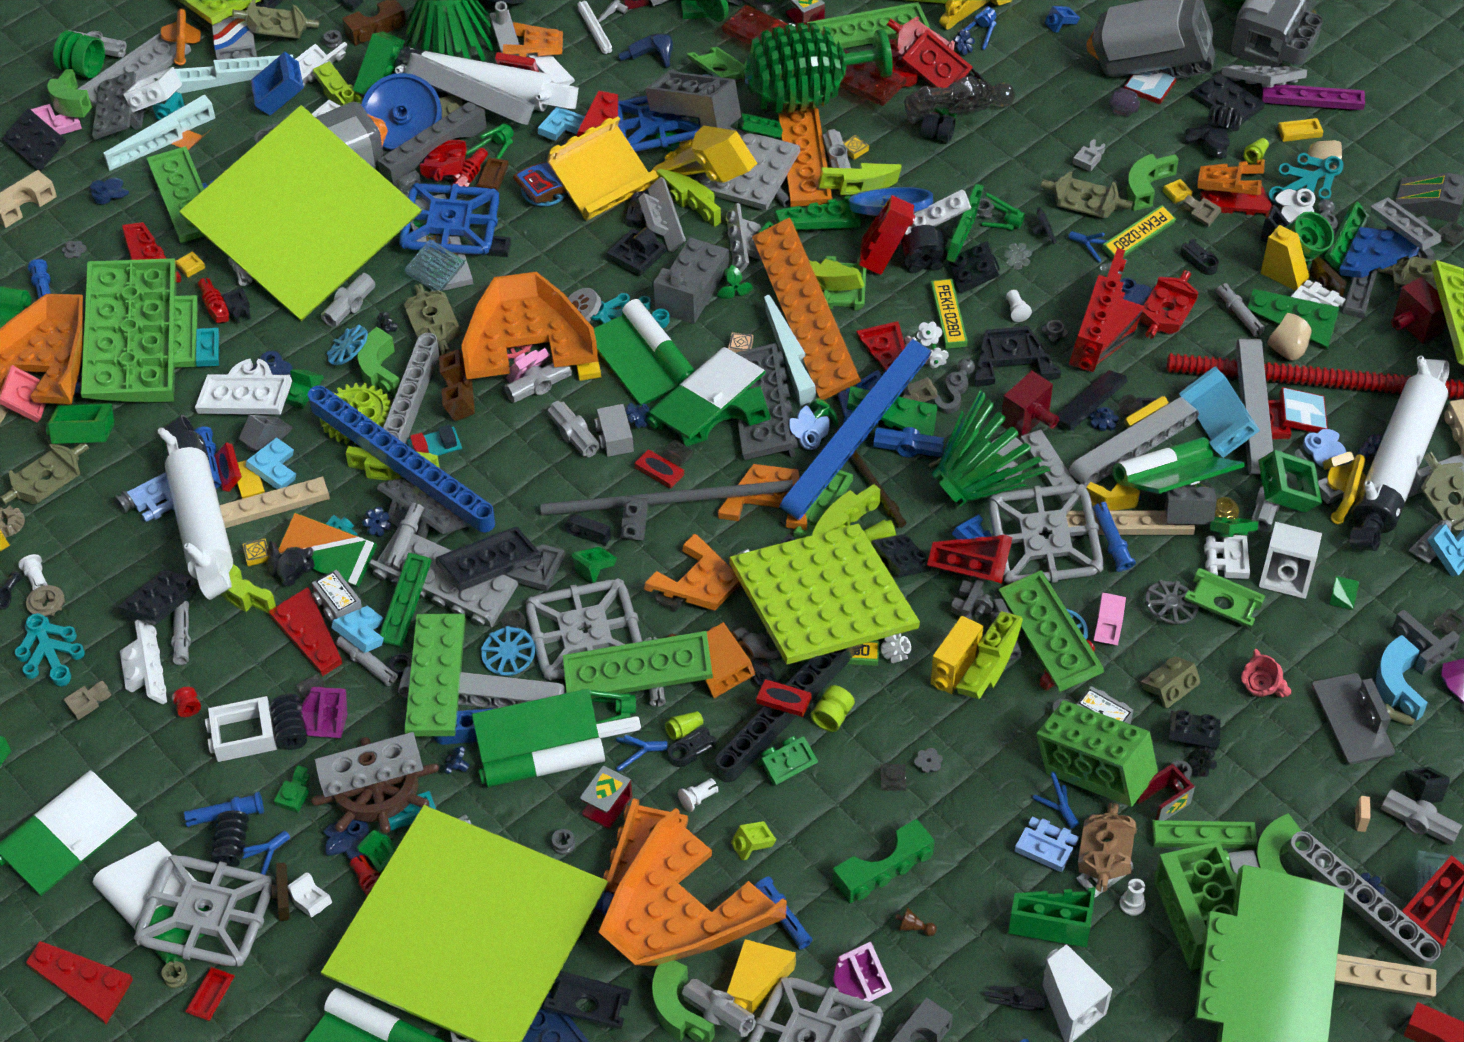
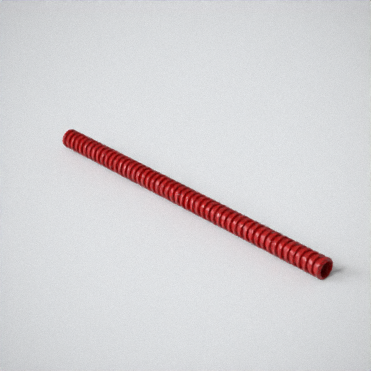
M1169 353L1166 369L1170 373L1172 370L1175 373L1181 371L1182 374H1185V372L1192 374L1193 372L1195 375H1199V373L1204 375L1207 371L1216 367L1225 377L1230 376V378H1234L1236 376L1239 379L1236 359H1232V361L1228 358L1222 360L1221 357H1218V359H1215V357L1208 359L1207 356L1201 358L1200 355L1194 357V355L1187 357V354L1180 356L1179 353L1176 355ZM1270 362L1264 364L1266 382L1269 380L1276 382L1278 380L1279 383L1286 381L1287 384L1290 382L1297 384L1299 382L1300 385L1307 383L1308 386L1311 384L1318 386L1320 384L1321 387L1328 385L1329 388L1332 386L1339 388L1341 386L1342 389L1349 387L1350 390L1353 388L1360 390L1362 388L1363 391L1370 389L1371 392L1377 390V392L1384 390V393L1391 391L1392 394H1395V392L1401 394L1407 380L1411 377V375L1404 377L1402 374L1400 376H1397V374L1390 376L1389 373L1383 375L1381 372L1379 374H1376V372L1369 374L1368 371L1362 373L1360 370L1358 372H1355V370L1348 372L1347 369L1341 371L1338 368L1337 370H1334V368L1327 370L1326 367L1320 369L1317 366L1316 368L1312 366L1306 368L1305 365L1299 367L1296 364L1294 367L1291 364L1285 366L1284 363H1281V365H1278V363L1272 365ZM1453 379L1446 381L1447 398L1464 399V381L1457 380L1454 382Z

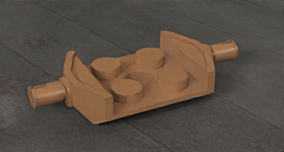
M1109 803L1108 811L1105 815H1091L1084 821L1078 859L1079 872L1097 878L1096 890L1101 892L1102 887L1103 892L1107 891L1109 879L1131 874L1132 871L1131 857L1134 834L1137 833L1136 822L1128 815H1118L1119 805L1117 803H1114L1113 808L1112 803ZM1103 839H1112L1109 842H1103Z

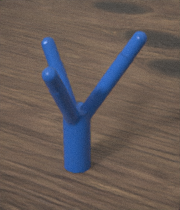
M1073 231L1069 234L1070 240L1085 244L1098 263L1101 262V259L1090 243L1104 244L1109 241L1096 239L1105 235L1103 232L1090 236Z
M625 735L624 738L617 737V742L642 747V749L619 765L616 770L621 771L647 751H667V741L644 742Z
M1051 772L1050 775L1060 805L1037 795H1033V799L1060 811L1069 827L1074 828L1079 822L1068 806L1066 786L1062 785L1060 788L1055 772Z
M283 831L268 843L245 847L242 859L267 850L268 853L261 874L266 875L274 850L290 839L289 834Z

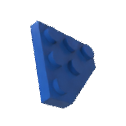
M1360 227L1340 267V275L1358 278L1369 275V271L1376 268L1381 270L1396 264L1400 258L1416 256L1420 248L1396 231Z

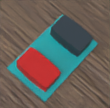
M450 424L439 427V431L423 435L421 432L411 435V439L407 440L408 446L413 450L438 456L462 449L455 428L451 427Z

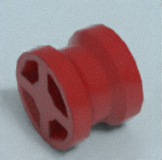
M193 687L180 688L172 695L173 702L177 705L176 710L179 716L190 717L201 710L200 701L197 699V693Z

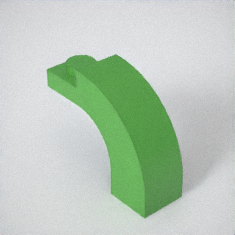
M66 69L58 79L49 80L47 88L54 110L64 116L85 117L92 106L88 91L77 89L78 85L74 70Z
M1153 154L1141 158L1133 165L1129 173L1126 190L1127 200L1133 201L1131 207L1133 211L1153 206L1155 190L1150 184L1152 181L1176 175L1179 159L1175 154L1158 159Z
M376 327L368 333L364 346L358 352L361 376L368 388L374 385L375 390L380 387L383 392L390 393L395 397L400 386L399 377L381 366L382 362L395 352L393 338Z
M1289 813L1274 820L1263 831L1255 853L1259 868L1287 874L1280 863L1279 857L1288 852V845L1293 835L1302 831ZM1300 841L1295 843L1296 847L1299 846Z
M675 960L658 965L653 978L652 990L655 1013L662 1027L679 1041H682L687 1033L695 1041L711 1042L715 1036L714 1023L686 1010L678 1000V996L688 980V967Z

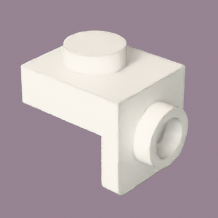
M309 873L303 874L287 887L294 905L311 918L332 903L329 894L315 885Z

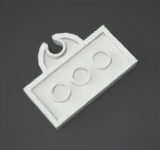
M247 359L235 365L228 375L208 374L195 409L198 414H281L292 379L290 375H272L268 364L261 359L257 360V368L249 371L253 368V363L251 359Z

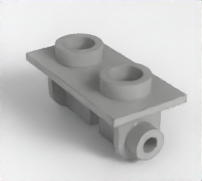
M1444 520L1435 524L1409 549V552L1429 564L1437 554L1427 539L1439 525L1446 524L1451 531V522Z

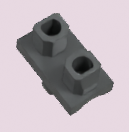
M624 497L621 538L644 540L649 498Z
M978 578L976 583L964 580L961 584L959 595L968 599L965 601L957 597L954 598L951 612L970 620L974 612L978 616H982L983 613H990L994 606L990 601V595L984 594L982 590L985 580Z

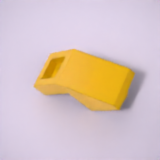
M1093 482L1086 486L1093 507L1098 503L1101 507V502H1106L1109 511L1135 508L1138 505L1140 490L1117 483L1110 492Z

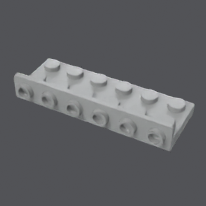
M400 527L394 533L377 561L371 559L369 562L376 577L385 580V578L390 579L397 586L408 553L430 557L432 562L420 598L426 596L439 607H444L445 605L451 608L455 614H465L480 626L486 624L493 627L518 586L516 580L506 575H501L459 592L435 563L436 557L451 552V550L414 533L399 570H394V565H392V568L385 566Z

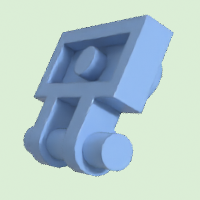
M166 472L127 492L139 512L148 508L149 511L142 514L145 522L153 518L156 520L162 517L161 514L170 509L174 510ZM164 499L167 500L166 502L156 506V503Z
M1032 816L1028 826L1035 828L1036 831L1026 827L1015 846V852L1062 872L1073 850V847L1066 845V843L1076 846L1079 837L1071 834L1069 829H1060L1051 825L1050 821L1042 818V820H1039ZM1045 833L1057 838V840L1046 836Z

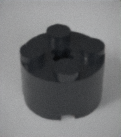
M919 225L911 228V232L907 235L905 233L901 240L905 264L910 272L918 273L922 269L940 270L947 258L942 231L940 229L939 231L936 230L932 225Z

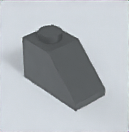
M249 415L239 439L246 443L248 449L257 452L276 437L281 440L291 432L293 427L278 417Z

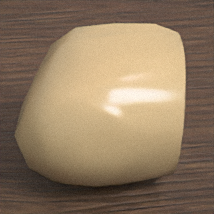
M1336 140L1317 141L1310 145L1307 154L1324 160L1329 156H1337L1342 160L1341 142ZM1334 164L1329 165V168L1332 170L1337 168ZM1308 165L1303 167V169L1314 172L1319 167Z
M1287 313L1281 324L1270 335L1267 344L1287 360L1295 361L1304 355L1309 345L1312 333L1311 327L1301 317Z

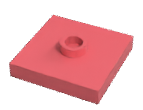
M12 365L7 372L0 391V404L38 422L41 419L46 403L33 402L30 395L41 380Z

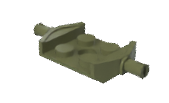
M252 0L247 10H232V18L244 19V22H247L250 31L253 33L300 38L306 27L316 29L319 27V20L305 18L296 5H293L292 11H287L284 9L257 7L255 0Z
M1068 172L1058 182L1043 179L1041 183V188L1053 190L1058 207L1102 218H1107L1118 207L1131 210L1133 201L1118 197L1119 194L1115 182L1112 183L1111 188L1073 179V172Z
M1405 256L1393 266L1382 270L1378 268L1379 273L1391 274L1393 276L1395 291H1398L1400 285L1405 286L1420 277H1423L1437 290L1431 269L1434 260L1415 256L1408 258Z
M416 284L414 289L417 295L407 299L404 309L405 313L408 314L417 339L424 333H432L437 337L441 354L444 355L445 351L449 353L451 351L447 343L460 335V327L446 294L439 290L427 292L422 284H419V287ZM431 312L435 313V315L428 316L427 314Z
M80 443L73 449H69L61 445L49 444L51 451L15 474L12 470L8 471L12 488L0 496L1 502L6 505L17 497L30 504L39 503L80 475L77 462L79 460L78 456L89 450L88 445ZM45 476H51L48 480L42 479Z
M1431 451L1423 456L1432 469L1429 470L1430 473L1422 483L1421 489L1441 519L1451 522V533H1459L1464 530V472L1460 468L1463 466V463L1441 465ZM1449 494H1454L1457 497V505L1449 502Z

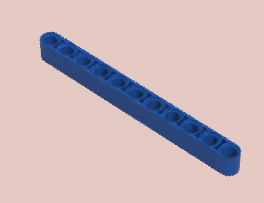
M914 339L908 343L787 493L779 508L797 520L804 516L926 363L932 353L930 349Z
M314 386L308 391L311 410L315 415L476 530L489 532L495 527L494 510L490 503L327 388Z

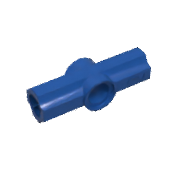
M912 427L903 428L901 431L876 428L874 447L897 450L904 457H914L916 453L941 457L944 438L920 434L917 429Z

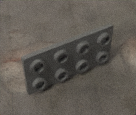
M134 71L123 73L112 79H106L99 84L92 133L94 139L130 127V124L134 130L142 128L144 108L132 112L124 96V93L135 84L136 73Z
M404 477L378 484L377 489L392 499L388 512V521L397 527H400L401 520L405 519L410 503H416L415 508H417L418 504L424 507V511L417 523V532L414 534L425 539L430 526L442 534L471 526Z
M1354 673L1312 683L1315 695L1347 764L1351 765L1394 755L1395 750L1386 733L1391 717L1372 678L1361 680L1359 674Z

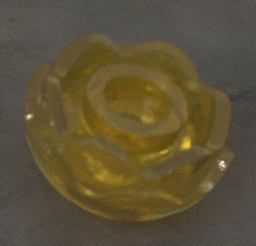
M1228 497L1216 499V517H1227L1228 519L1238 517L1239 507L1233 499Z

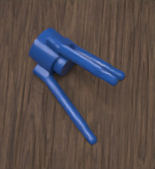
M989 6L974 17L975 20L963 29L964 31L970 30L977 23L981 27L989 26L982 50L986 49L993 28L997 24L994 21L996 19V12Z

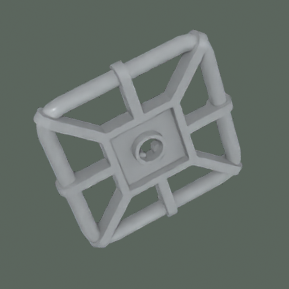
M1066 484L1040 487L1038 485L1034 486L1033 489L993 494L989 498V512L994 536L1005 535L1002 531L999 510L1019 522L1021 533L1007 536L1013 537L1011 544L1023 542L1025 555L1011 571L1007 559L1003 575L1005 583L1009 585L1032 575L1018 574L1030 560L1043 558L1047 559L1049 572L1043 573L1051 583H1057L1058 580L1087 577L1101 573L1103 570V557L1098 537L1099 526L1098 523H1095L1091 498L1085 485ZM1074 493L1061 510L1044 511L1042 497ZM1035 498L1037 513L1021 514L1003 501ZM1081 498L1086 525L1068 527L1066 515ZM1042 531H1048L1051 534L1049 535V539H1045L1044 536H1040L1039 533H1042ZM1088 534L1094 560L1074 549L1070 536ZM1070 556L1085 567L1057 571L1054 557Z
M621 579L605 580L582 586L570 585V588L529 597L525 602L531 637L535 644L539 666L544 674V678L550 681L552 679L565 678L564 669H561L564 665L563 655L625 645L613 639L610 630L628 626L633 643L642 642L637 624L639 619L637 613L633 610L628 589ZM610 589L599 605L582 608L579 595ZM619 594L625 616L607 620L605 611ZM572 597L576 610L560 613L541 603ZM536 612L558 622L559 630L542 633ZM583 627L589 628L587 633H583V631L579 629ZM562 640L564 650L554 663L549 665L544 644Z
M171 855L162 866L153 890L148 892L146 897L147 904L136 927L134 940L137 945L181 955L183 959L187 960L194 958L225 966H235L236 968L244 964L243 961L246 960L250 953L258 929H261L263 926V916L272 895L274 881L271 876L230 867L225 862L217 864L187 856ZM184 867L215 873L211 884L192 880ZM172 870L177 873L185 886L181 897L163 893ZM224 876L251 882L235 890L219 886ZM260 890L262 891L254 913L234 909L237 900ZM162 904L176 908L173 917L148 927L157 906ZM205 905H208L210 911L203 912L198 908H204ZM229 920L249 925L239 951L225 931ZM173 928L191 931L186 945L153 938ZM199 934L218 937L229 955L194 948Z
M785 976L781 978V981L774 988L760 1018H756L755 1028L748 1042H760L764 1032L780 1035L781 1037L778 1042H804V1038L809 1039L811 1035L814 1036L815 1042H839L844 1031L868 1021L870 1022L860 1042H872L880 1027L883 1012L881 1007L841 993L838 988H826L799 978H787ZM792 988L824 998L817 1013L800 1008ZM786 991L793 1012L787 1025L783 1026L770 1020ZM835 1002L862 1011L841 1021L826 1017L832 1004Z

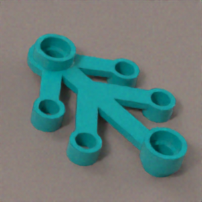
M1301 153L1297 157V164L1300 167L1312 165L1319 167V169L1313 172L1283 163L1279 166L1280 176L1288 177L1292 175L1301 179L1284 188L1275 186L1269 191L1270 202L1279 205L1273 198L1274 195L1287 189L1297 191L1306 185V189L1314 193L1317 180L1325 176L1324 185L1320 188L1318 197L1321 201L1323 199L1329 200L1334 176L1342 172L1343 161L1337 156H1329L1324 160ZM1306 158L1307 162L1302 163L1300 159ZM1334 164L1337 168L1332 170L1329 168V165ZM1288 168L1289 171L1284 173L1281 169ZM1326 191L1329 195L1324 197L1321 195V192ZM1304 197V198L1301 199V201H1302V202H1305V201L1308 202V199H1307L1306 197Z
M621 293L606 303L601 301L596 316L593 314L590 318L600 320L604 324L611 321L609 317L617 318L622 316V310L630 301V296L627 293ZM639 297V300L648 310L651 307L650 297ZM617 306L623 307V308L618 309V310L613 309V308H615V307H617ZM657 309L651 314L661 328H665L670 322L669 312L665 309Z
M33 614L26 620L25 629L27 635L22 644L15 650L18 661L25 662L29 660L23 666V673L28 679L36 678L39 674L38 665L43 656L46 655L52 668L50 671L52 682L60 687L66 686L71 680V673L66 665H61L55 650L69 653L72 659L78 660L85 655L84 648L80 643H70L77 638L73 627L50 624L48 618L42 614ZM47 633L62 636L64 642L50 639ZM38 637L40 643L31 657L29 649Z

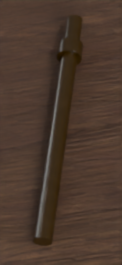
M855 450L850 457L867 483L870 486L875 484L880 489V501L884 505L883 509L886 514L893 518L899 528L904 527L907 522L900 514V508L895 501L888 497Z

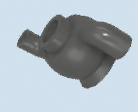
M742 627L731 632L736 640L742 639L739 645L751 662L756 658L777 659L782 656L778 649L775 651L768 649L769 641L762 633H750L749 630Z

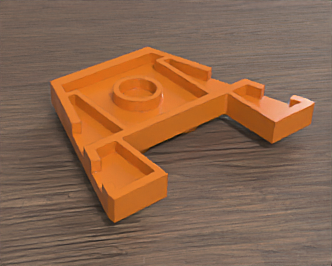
M512 22L516 35L524 36V45L503 44V53L519 54L518 56L526 57L527 53H537L538 56L562 54L563 31Z
M1265 159L1257 160V164L1248 165L1247 161L1239 162V166L1228 167L1227 163L1201 166L1198 188L1206 191L1218 190L1261 195L1262 180H1240L1241 174L1264 173Z
M753 464L738 485L792 480L794 486L800 478L797 469ZM788 492L729 497L719 509L718 517L719 519L739 521L744 503L779 508ZM806 513L800 520L788 514L786 528L796 529L798 526H801L802 530H807Z
M694 534L683 545L682 551L699 561L678 582L656 571L645 582L644 589L650 592L653 589L662 591L664 596L670 598L674 595L686 598L688 603L716 610L740 585V581L733 569L698 535Z

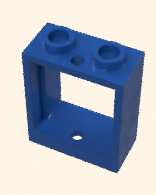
M286 52L282 53L251 79L254 104L259 111H264L269 116L304 88L299 62ZM283 79V81H282L279 85H277L274 89H272L271 91H269L271 88H273L277 83H279V82Z

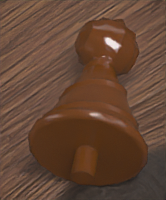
M909 907L906 908L903 916L897 914L895 918L901 921L898 931L923 930L926 936H934L937 931V927L933 923L924 924Z

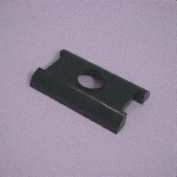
M560 971L552 985L555 987L552 999L546 997L543 1009L622 1029L624 1018L619 1017L622 1005L628 1006L631 989ZM583 998L590 999L596 1004V1010L593 1012H583L576 1007V1002Z

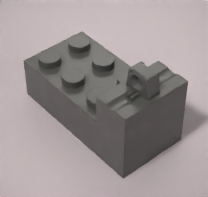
M668 71L646 87L650 111H657L661 114L672 113L676 116H691L692 118L700 119L701 127L704 125L729 130L730 125L741 117L735 79Z
M689 238L670 270L662 268L654 281L655 310L665 309L669 312L670 317L695 324L723 278L724 270L729 268V249Z

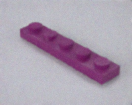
M1274 84V87L1262 86V101L1271 104L1364 110L1365 91Z

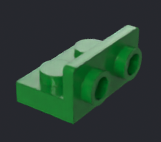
M741 113L736 129L773 139L775 137L781 138L783 132L779 121Z
M793 736L783 741L784 747L777 751L772 747L761 753L763 758L757 761L758 766L763 765L774 786L818 763L804 736L799 739Z

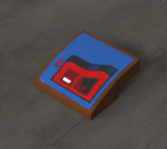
M548 162L529 166L513 175V179L534 203L551 201L554 194L567 193Z

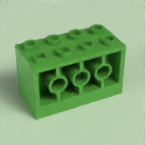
M1065 700L1060 703L1036 733L1046 774L1050 775L1051 772H1055L1058 779L1130 807L1135 804L1149 785L1148 783L1158 773L1150 731Z
M1219 841L1160 854L1154 877L1155 886L1189 970L1201 968L1208 913L1214 911L1233 915L1237 874L1232 872L1229 854L1226 850L1222 849Z

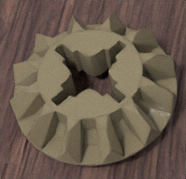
M10 505L6 509L0 507V529L4 536L9 537L18 533L25 523L23 513H21L19 508L13 509ZM6 517L8 519V525H5V523H3V518Z
M52 585L36 588L28 595L26 600L29 612L32 614H42L45 617L46 615L54 616L56 611H62V605L65 604L62 590ZM48 597L50 602L47 603V606L43 607L42 604L45 603Z

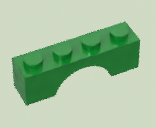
M761 386L746 390L691 439L681 434L685 446L706 441L711 429L719 422L727 419H740L749 426L771 420Z
M916 818L896 830V849L891 856L878 862H868L853 856L833 868L832 882L850 904L856 900H863L877 887L882 888L886 886L892 878L899 874L904 875L915 864L930 859L934 854L935 840Z

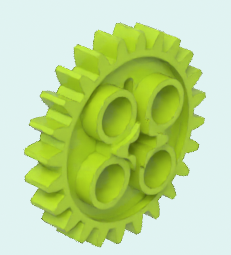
M355 383L353 388L346 384L345 390L337 388L338 393H334L382 428L384 427L391 409V402L388 400L387 394L382 393V389L376 391L374 385L368 389L366 383L362 387H358V384ZM320 418L321 427H323L325 433H329L330 438L336 436L337 442L344 438L345 444L349 443L350 439Z

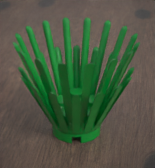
M416 0L405 23H409L406 30V35H408L406 47L410 44L413 32L411 48L416 47L426 12L421 43L422 50H429L434 17L433 53L443 54L445 52V29L447 54L454 56L453 37L456 52H460L462 49L464 58L470 59L461 27L462 23L470 45L472 47L475 46L480 60L484 62L485 56L467 16L468 12L489 50L493 51V46L478 21L480 20L490 37L495 40V36L490 30L491 25L483 13L488 17L490 16L478 0Z
M982 390L979 391L967 416L961 410L939 465L931 472L933 477L938 479L942 488L960 507L968 501L1027 487L1028 485L1026 484L1012 485L1051 471L1048 466L1044 465L998 482L1040 463L1042 459L1036 456L1012 468H1005L989 476L1030 451L1031 446L1028 443H1023L1004 456L997 453L1018 435V431L1014 427H1010L992 444L990 441H987L1005 420V416L1001 412H997L978 435L980 426L994 406L993 402L988 399L974 419L985 399V393Z

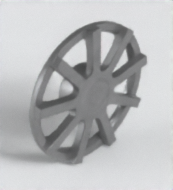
M1159 580L1158 583L1149 587L1146 593L1148 609L1155 617L1166 623H1187L1196 616L1199 606L1182 600L1189 589L1181 585L1179 581ZM1167 586L1174 587L1173 593H1170ZM1161 587L1165 594L1156 591L1155 589ZM1178 589L1185 592L1184 594L1177 595ZM1150 595L1158 596L1161 600H1150ZM1161 605L1163 609L1157 614L1151 606ZM1183 606L1192 607L1193 613L1188 612ZM1180 610L1187 618L1178 621L1177 612ZM1165 612L1172 613L1173 620L1162 616Z

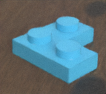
M557 106L538 127V134L555 141L565 130L577 134L585 116Z
M276 437L246 461V467L276 489L287 487L295 480L296 473L283 465V463L293 456L294 449Z
M1446 524L1439 525L1427 541L1451 577L1458 576L1464 569V530L1455 538Z
M368 606L333 620L331 628L364 653L382 646L384 639L373 630L382 626L384 618Z

